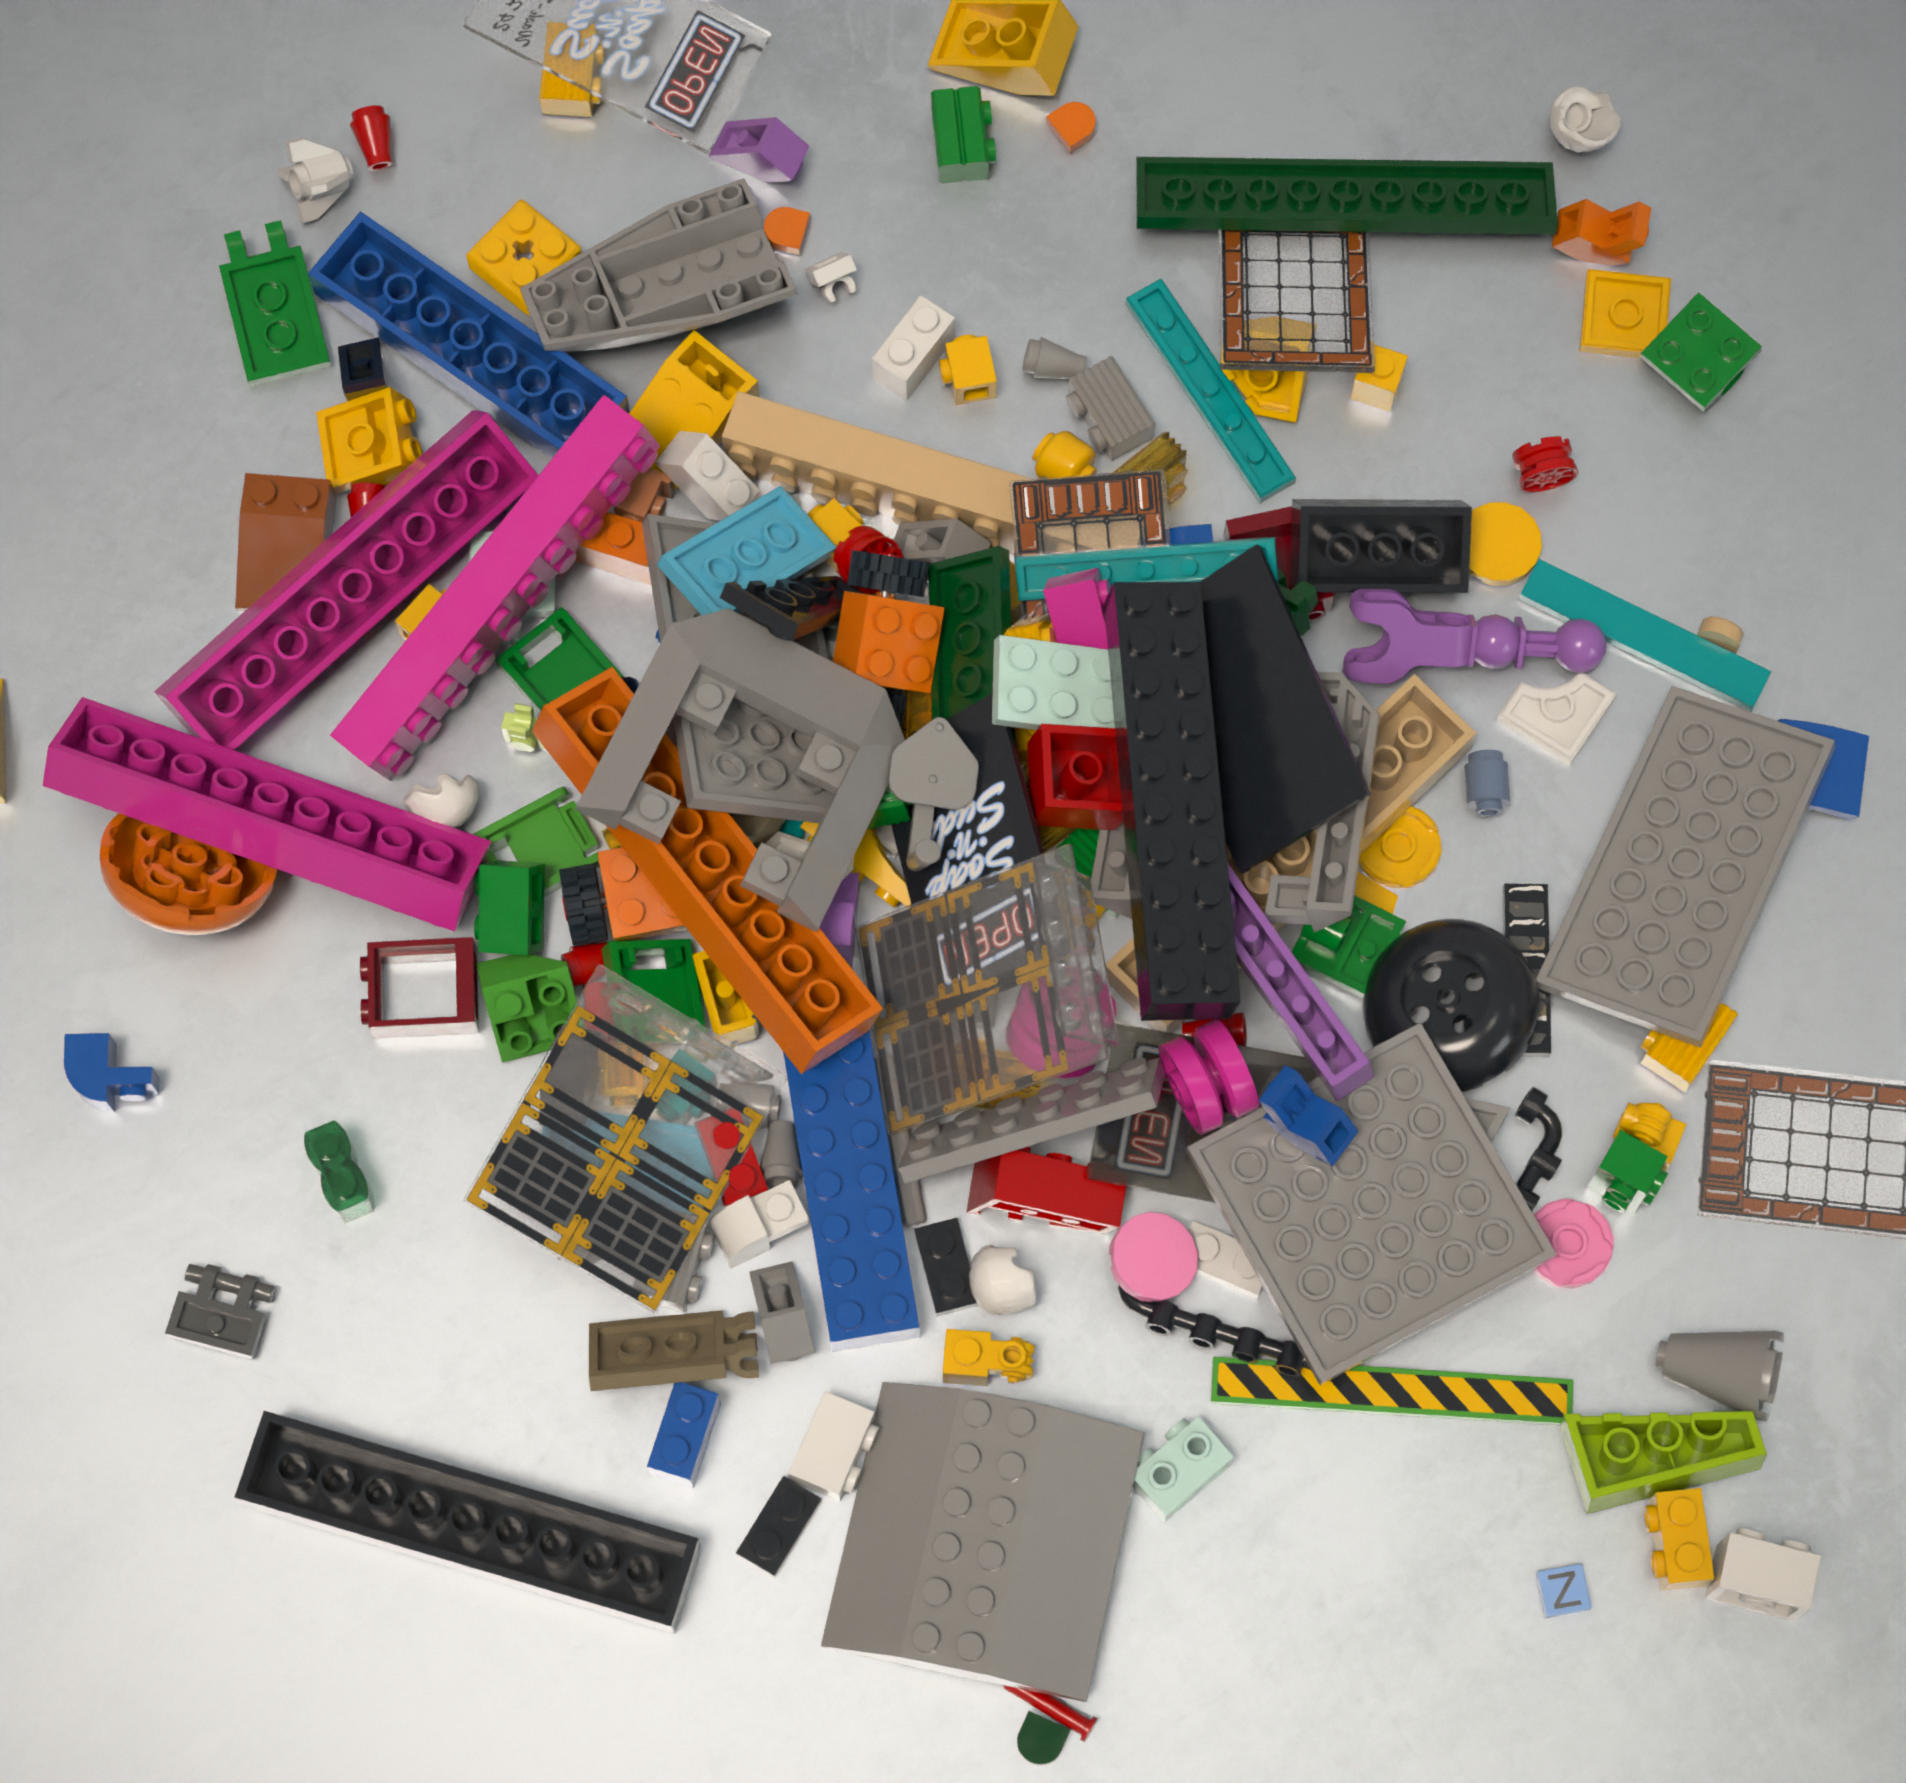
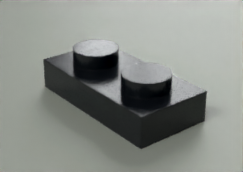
M953 1218L914 1228L936 1317L979 1306L971 1293L969 1280L971 1268L958 1219Z
M783 1475L738 1548L736 1555L775 1579L821 1505L822 1498Z

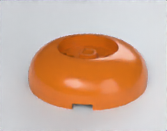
M120 813L109 822L101 839L100 869L104 882L116 902L139 921L156 929L175 934H213L231 929L245 922L268 899L277 874L276 868H271L265 864L229 853L194 839H189L183 835Z

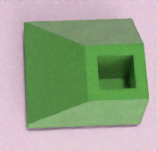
M511 954L476 963L483 997L501 1061L506 1062L552 1050L559 1025L566 1026L578 1006L567 962L535 955ZM580 1018L577 1025L584 1029L582 1018Z

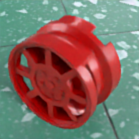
M1561 436L1541 438L1540 444L1532 446L1529 442L1513 452L1514 467L1521 472L1519 485L1522 491L1542 492L1555 489L1571 482L1577 477L1578 469L1574 459L1570 458L1572 447L1568 438L1564 439V442Z
M864 525L848 531L850 536L844 542L839 541L834 552L833 562L837 564L838 570H836L838 576L847 581L852 550L874 554L880 552L902 556V552L894 540L884 536L875 528ZM855 586L866 594L881 592V590Z

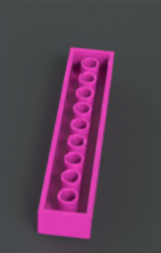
M603 395L330 736L364 764L389 781L395 775L401 776L405 773L414 760L412 754L422 742L426 743L436 735L441 727L440 719L448 709L456 708L464 700L468 693L467 686L476 674L482 675L489 669L495 660V654L493 653L504 640H511L522 626L521 619L530 607H537L546 598L550 589L548 585L558 573H565L574 563L577 556L575 551L585 539L591 540L599 532L604 523L603 516L612 505L616 507L625 500L631 489L629 484L639 472H646L653 465L658 455L656 451L660 445L645 426L607 396Z
M472 410L157 688L154 693L192 736L235 750L526 491L539 475L488 412Z
M84 697L79 700L48 746L42 785L44 787L454 932L475 895L474 881L479 871V865L487 862L491 845L490 840L438 822H433L422 816Z

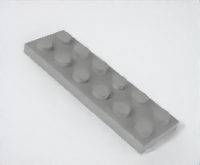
M1160 1057L1146 1061L1145 1058H1137L1122 1065L1120 1070L1104 1074L1103 1071L1091 1072L1080 1078L1079 1082L1063 1087L1059 1083L1052 1084L1041 1089L1037 1095L1022 1100L1019 1096L1010 1097L999 1102L996 1108L980 1112L979 1109L967 1110L957 1115L953 1121L939 1125L936 1121L925 1123L917 1127L911 1134L898 1167L904 1184L1157 1108L1166 1074Z

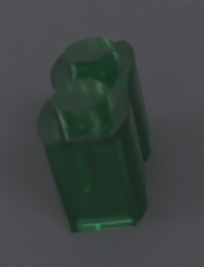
M333 1120L305 1132L304 1145L307 1156L321 1177L323 1195L335 1215L346 1224L374 1212L375 1200L372 1189L358 1167L356 1150L342 1126Z

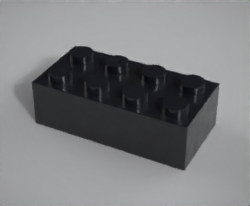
M1292 499L1289 584L1294 587L1303 580L1314 585L1317 592H1355L1359 589H1392L1399 593H1468L1472 507L1463 500Z

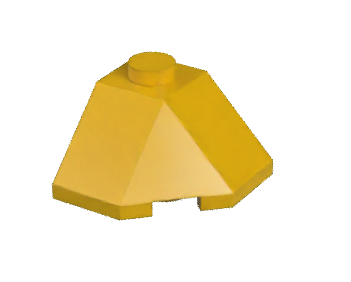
M1279 320L1249 322V337L1277 339L1279 337ZM1281 320L1282 337L1284 339L1312 338V326ZM1244 323L1245 338L1247 336V323ZM1314 327V338L1316 337L1317 327ZM1244 340L1245 350H1247V341ZM1277 340L1249 341V350L1280 351V342ZM1310 341L1282 342V351L1313 352ZM1222 349L1220 369L1229 381L1233 380L1246 397L1245 402L1255 415L1297 422L1311 365L1225 363L1223 361Z

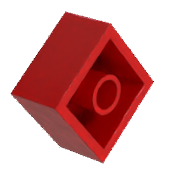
M1041 724L1027 743L1029 797L1037 826L1117 830L1123 822L1115 728Z

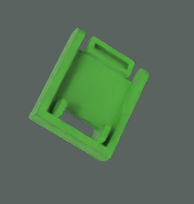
M560 787L473 833L475 836L491 841L487 862L497 860L494 853L509 846L518 862L545 863L544 897L562 888L559 869L594 863L595 869L599 868L597 852L585 858V856L598 849L599 845L582 814L575 810L576 804L574 800L557 809L556 806L565 802L570 797L566 787Z

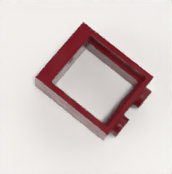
M473 937L367 942V956L360 957V977L362 983H368V999H361L360 1012L362 1025H368L373 1038L479 1033L478 969L476 964L478 963V954ZM456 961L457 1016L385 1020L384 964Z

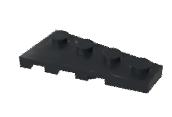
M838 576L802 578L801 583L789 579H777L774 587H766L767 584L761 580L749 581L746 589H742V586L737 582H727L720 598L768 626V631L775 637L783 640H795L839 622L844 591L866 593L858 590L855 586L847 585V581Z

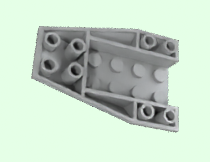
M745 178L666 205L520 288L545 351L599 350L653 341L719 323L798 295L784 261L778 262L766 237L758 206Z

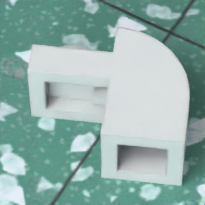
M788 1180L752 1198L747 1195L720 1211L711 1220L710 1225L728 1265L732 1269L771 1250L769 1242L810 1222L791 1181Z

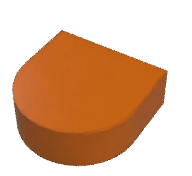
M1069 102L1047 115L1046 124L1069 153H1071L1093 137L1096 118L1092 109L1086 104Z
M780 207L771 211L764 221V232L771 247L779 251L800 255L811 219L810 212L790 207Z

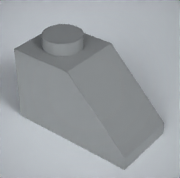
M957 518L903 522L899 524L894 538L905 559L928 562L929 564L989 549L991 545L988 539Z
M793 1262L750 1271L749 1274L771 1364L780 1361H794L802 1356L815 1353Z

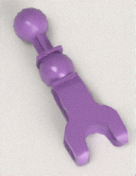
M1359 589L1353 592L1350 598V609L1353 615L1361 622L1382 626L1385 630L1382 638L1373 646L1349 650L1344 657L1342 671L1348 678L1354 681L1391 684L1404 677L1410 669L1416 666L1460 667L1467 665L1473 667L1475 660L1481 666L1491 669L1506 667L1511 662H1513L1516 669H1522L1524 656L1555 657L1556 661L1565 669L1582 673L1591 671L1602 662L1607 649L1606 636L1599 626L1592 621L1582 618L1568 620L1556 632L1526 630L1521 617H1515L1513 623L1507 617L1493 614L1483 616L1478 621H1475L1474 616L1469 614L1416 610L1396 590Z

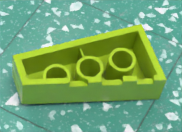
M1753 1411L1693 1412L1692 1415H1668V1412H1658L1639 1416H1622V1413H1603L1602 1416L1564 1414L1560 1427L1562 1439L1586 1514L1648 1499L1656 1492L1683 1490L1761 1470L1767 1455Z

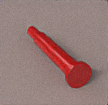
M1002 1685L1006 1691L1080 1734L1082 1742L1087 1740L1097 1723L1098 1718L1095 1716L1089 1719L1051 1695Z

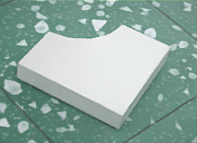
M1583 672L1578 673L1570 682L1555 688H1535L1521 682L1498 715L1496 721L1570 766L1617 694Z

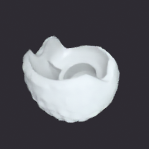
M1570 87L1562 91L1555 98L1550 109L1549 126L1553 135L1564 148L1577 153H1588L1600 149L1610 142L1620 129L1621 116L1613 108L1611 98L1605 92L1596 93L1584 87Z
M443 773L437 778L438 786L436 788L427 789L415 784L403 799V805L407 808L408 812L457 829L468 820L475 809L479 796L478 783L470 775L464 777L462 781H457Z
M991 1244L983 1246L974 1255L969 1272L971 1293L978 1305L988 1313L1008 1315L1022 1312L1035 1306L1036 1291L1033 1270L1020 1268L1013 1263V1259L1017 1256V1251L1013 1247L995 1248Z

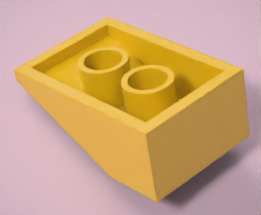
M951 0L928 62V67L936 72L1017 95L1055 96L1079 26L1061 0Z

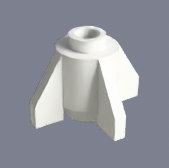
M304 138L286 141L289 162L295 163V165L277 169L278 176L284 181L289 182L296 198H306L296 201L300 222L306 223L317 220L348 190L349 181L353 179L351 163L339 151Z

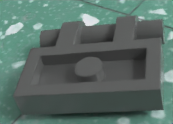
M189 1264L184 1279L185 1281L199 1284L196 1295L178 1291L165 1334L170 1338L254 1359L267 1317L264 1313L251 1310L252 1303L255 1299L271 1303L276 1287L261 1283L260 1277L245 1274L242 1278L223 1273L222 1268L207 1264L204 1268ZM217 1289L237 1294L234 1305L215 1301L212 1298Z

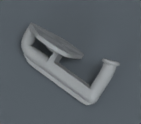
M942 717L933 719L894 748L890 759L888 775L890 791L900 801L913 804L906 862L908 868L914 872H919L935 863L941 855L939 845L931 840L934 808L952 810L963 808L972 801L976 792L978 762L948 721Z

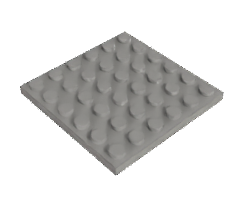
M1421 1022L1364 1052L1371 1063L1374 1077L1336 1102L1319 1077L1307 1083L1316 1096L1342 1108L1359 1131L1333 1167L1298 1149L1276 1132L1263 1118L1267 1112L1264 1107L1193 1143L1186 1149L1319 1385L1330 1381L1554 1259L1557 1255Z

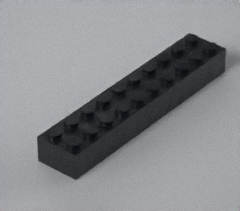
M1114 582L1104 602L1141 1021L1230 1019L1241 1003L1201 582Z
M263 1411L234 1496L244 1507L675 1634L701 1550L699 1538L268 1411Z

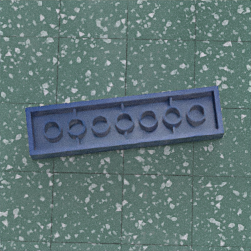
M361 211L308 272L315 295L375 337H379L382 342L481 411L488 412L495 421L550 459L555 456L603 395L607 396L627 413H630L627 395L563 351H545L536 332Z
M870 1030L803 1074L798 1071L783 1052L832 1352L920 1338V1327Z

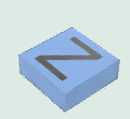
M1582 1564L1537 1571L1536 1578L1545 1619L1590 1611L1592 1609Z

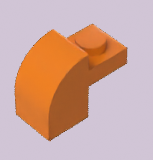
M1588 199L1581 200L1559 209L1557 230L1553 237L1552 247L1580 261L1601 265L1629 263L1631 251L1645 246L1649 234L1648 225L1652 208L1638 201L1610 212Z

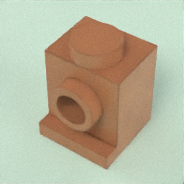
M649 468L644 473L639 472L629 484L631 489L625 500L620 505L613 506L616 515L642 523L647 514L663 516L667 505V498L673 499L675 494L674 483L665 473Z

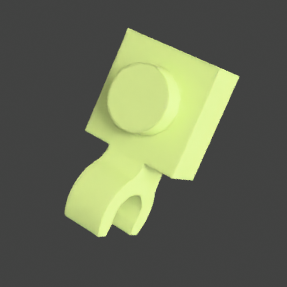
M515 703V714L509 712L504 714L501 729L505 742H510L511 747L526 752H533L535 748L545 749L532 732L538 719L534 717V708Z

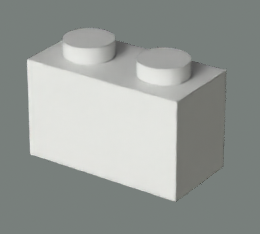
M920 295L872 357V379L907 401L945 352V343L952 342L955 339V317Z
M679 431L655 462L708 519L720 521L750 504L760 491L707 433Z
M824 1391L789 1471L790 1480L839 1502L845 1491L852 1494L862 1471V1468L856 1466L862 1450L871 1451L880 1429L879 1426L873 1424L875 1411Z

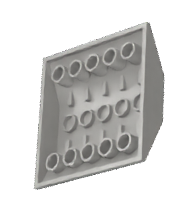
M882 1382L875 1420L873 1422L880 1429L871 1451H866L821 1647L1087 1702L1145 1433L1044 1404L959 1388Z

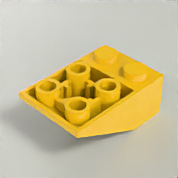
M693 330L665 360L629 414L643 424L660 445L656 451L658 453L656 462L679 431L707 433L719 445L722 442V434L738 391L760 397L758 380ZM654 462L653 465L650 467V468L655 469V470H657V471L663 472V471L655 464V462Z

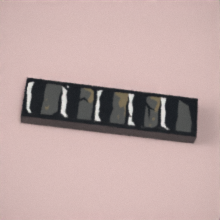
M1504 883L1503 935L1526 958L1535 980L1549 952L1548 884ZM1538 989L1540 1008L1537 1028L1529 1047L1522 1057H1550L1551 1055L1550 993Z

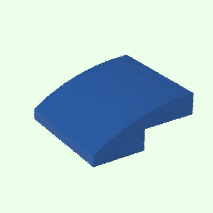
M1790 719L1777 720L1778 722L1835 740V750L1807 811L1813 809L1849 821L1858 818L1869 736L1813 722Z

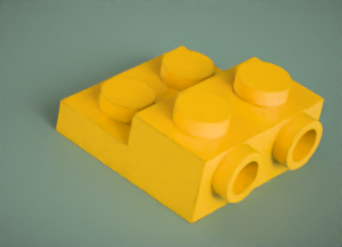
M391 387L316 412L326 479L331 481L335 494L350 490L351 485L354 483L374 482L384 486L388 485L423 454L419 441L412 437L410 424L416 422L417 419L415 407L409 398H406Z

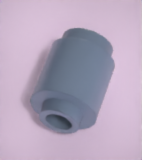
M1498 750L1472 752L1468 755V763L1464 766L1467 807L1471 810H1476V815L1482 817L1500 815L1502 809L1510 805L1508 763L1503 760V753Z

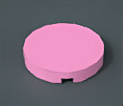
M1560 1199L1547 1203L1534 1214L1557 1254L1554 1259L1533 1269L1541 1280L1555 1287L1575 1289L1591 1284L1605 1271L1612 1257L1614 1237L1608 1221L1597 1208L1587 1203L1574 1201V1199Z
M1147 1212L1132 1217L1117 1229L1109 1246V1255H1111L1112 1263L1110 1268L1114 1279L1126 1293L1140 1301L1159 1302L1173 1299L1191 1284L1197 1271L1198 1252L1192 1235L1181 1222L1167 1214Z

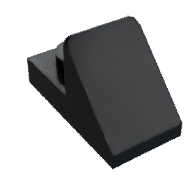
M379 337L338 346L342 388L347 401L389 387Z

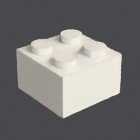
M1740 1528L1737 1530V1534L1730 1532L1716 1545L1712 1563L1714 1580L1707 1586L1705 1599L1793 1622L1810 1610L1821 1555L1810 1553V1546L1796 1541L1783 1540L1782 1545L1764 1541L1765 1535L1754 1530Z

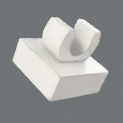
M840 252L804 269L810 284L821 287L823 297L829 302L836 301L832 287L837 281L844 283L848 293L856 291L854 280L847 275L857 270L850 254Z

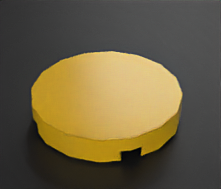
M1489 502L1473 509L1469 574L1471 576L1474 575L1476 578L1481 579L1482 583L1490 586H1509L1523 580L1535 567L1542 550L1541 532L1534 518L1521 507L1507 502Z
M1412 806L1409 807L1399 819L1360 854L1359 864L1362 871L1374 882L1391 889H1408L1423 883L1435 871L1442 853L1441 838L1435 822L1422 810Z

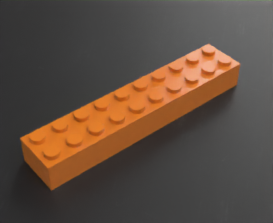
M613 667L544 705L532 730L533 734L581 795L584 793L634 696V693ZM664 734L641 781L681 801L662 840L657 844L618 824L615 830L608 826L607 828L798 1071L803 1074L868 1032L883 1010V1007L820 928L815 932L777 913L779 905L740 886L757 848L729 813L687 808L678 749L669 737Z

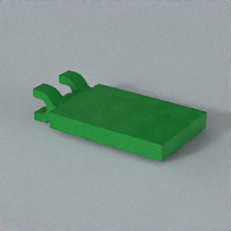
M281 220L265 224L271 251L248 257L245 241L240 230L224 234L231 263L219 265L250 387L332 367L301 245L289 248Z

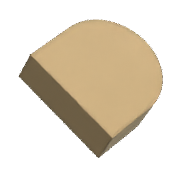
M1707 617L1703 619L1697 635L1736 654L1743 637V631L1738 625L1727 619Z

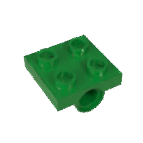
M1698 292L1641 352V359L1704 412L1718 396L1722 397L1734 386L1744 373L1745 368L1761 352L1762 346Z
M1354 895L1351 916L1317 932L1313 931L1312 925L1304 924L1291 952L1304 970L1363 999L1369 972L1383 950L1400 936L1406 921Z

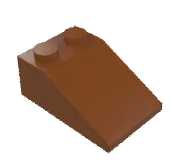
M245 473L239 517L236 611H246L332 535L337 497L329 479Z

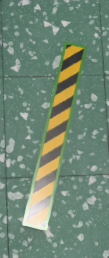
M1213 1357L1210 1404L1561 1426L1564 1414L1573 1413V1379L1355 1366L1330 1381L1319 1385L1311 1370L1303 1368L1299 1377H1290L1275 1369V1360L1258 1359L1256 1363H1246L1236 1358Z

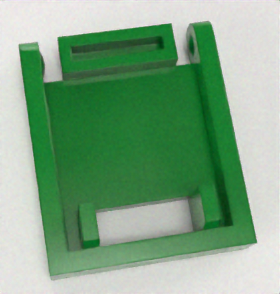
M563 607L555 611L496 658L497 666L539 714L544 705L611 667L615 669L620 677H624ZM553 633L561 644L529 668L528 662L523 656Z
M691 939L608 941L601 950L614 1027L644 1045L687 1043L689 1041L688 1029L691 1041L693 1043H702L706 1038V1028L697 974L692 957ZM664 955L666 969L629 970L636 963L635 956ZM616 1038L618 1046H628Z

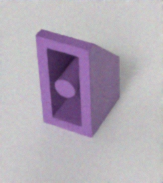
M777 117L727 121L708 156L718 163L766 183L792 181L800 172L803 166V159L810 146Z

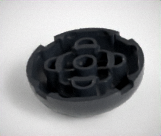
M1440 919L1415 926L1394 939L1383 950L1369 972L1362 1008L1365 1029L1373 1048L1419 1024L1413 1022L1411 1017L1417 1013L1418 1007H1425L1429 1010L1430 1014L1428 1020L1421 1024L1461 1092L1482 1087L1483 1083L1495 1078L1504 1071H1509L1520 1060L1533 1039L1539 1018L1540 1002L1537 982L1532 969L1521 951L1507 937L1484 924L1464 919ZM1439 967L1441 969L1439 979L1428 982L1423 978V974L1427 969ZM1482 977L1484 985L1480 990L1473 992L1465 987L1468 978L1474 980ZM1449 995H1455L1451 1003H1440L1441 999H1447ZM1465 1017L1472 1020V1027L1464 1032L1458 1033L1454 1030V1024L1461 1022Z

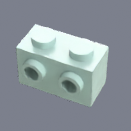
M1199 1416L1190 1423L1182 1419L1164 1435L1168 1442L1158 1451L1154 1452L1151 1448H1148L1140 1454L1133 1488L1163 1522H1166L1232 1465L1234 1456Z

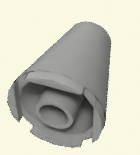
M1778 1331L1671 1333L1668 1342L1660 1341L1656 1367L1663 1368V1378L1736 1411H1753L1756 1420L1767 1422L1770 1413L1762 1412L1764 1402H1774L1783 1354L1774 1350L1775 1341L1784 1342V1334Z

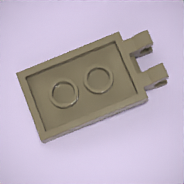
M723 1310L589 1323L590 1390L599 1391L727 1378L726 1370H731L742 1378H759L758 1360H743L744 1357L757 1356V1333H741L744 1330L755 1329L754 1311L740 1313L735 1317L724 1318Z

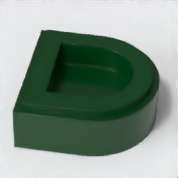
M1028 1711L1018 1733V1751L1021 1757L1029 1764L1035 1766L1049 1765L1059 1757L1070 1729Z

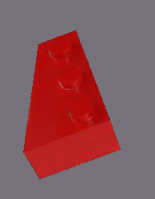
M1029 1146L974 1163L966 1213L980 1215L981 1210L988 1207L1009 1212L1008 1219L1022 1221V1216L1024 1215L1050 1221L1049 1226L1099 1234H1107L1120 1228L1128 1176L1115 1173L1113 1166L1109 1164L1090 1162L1087 1166L1072 1163L1073 1158L1066 1154L1047 1153L1046 1156L1030 1153L1031 1148Z

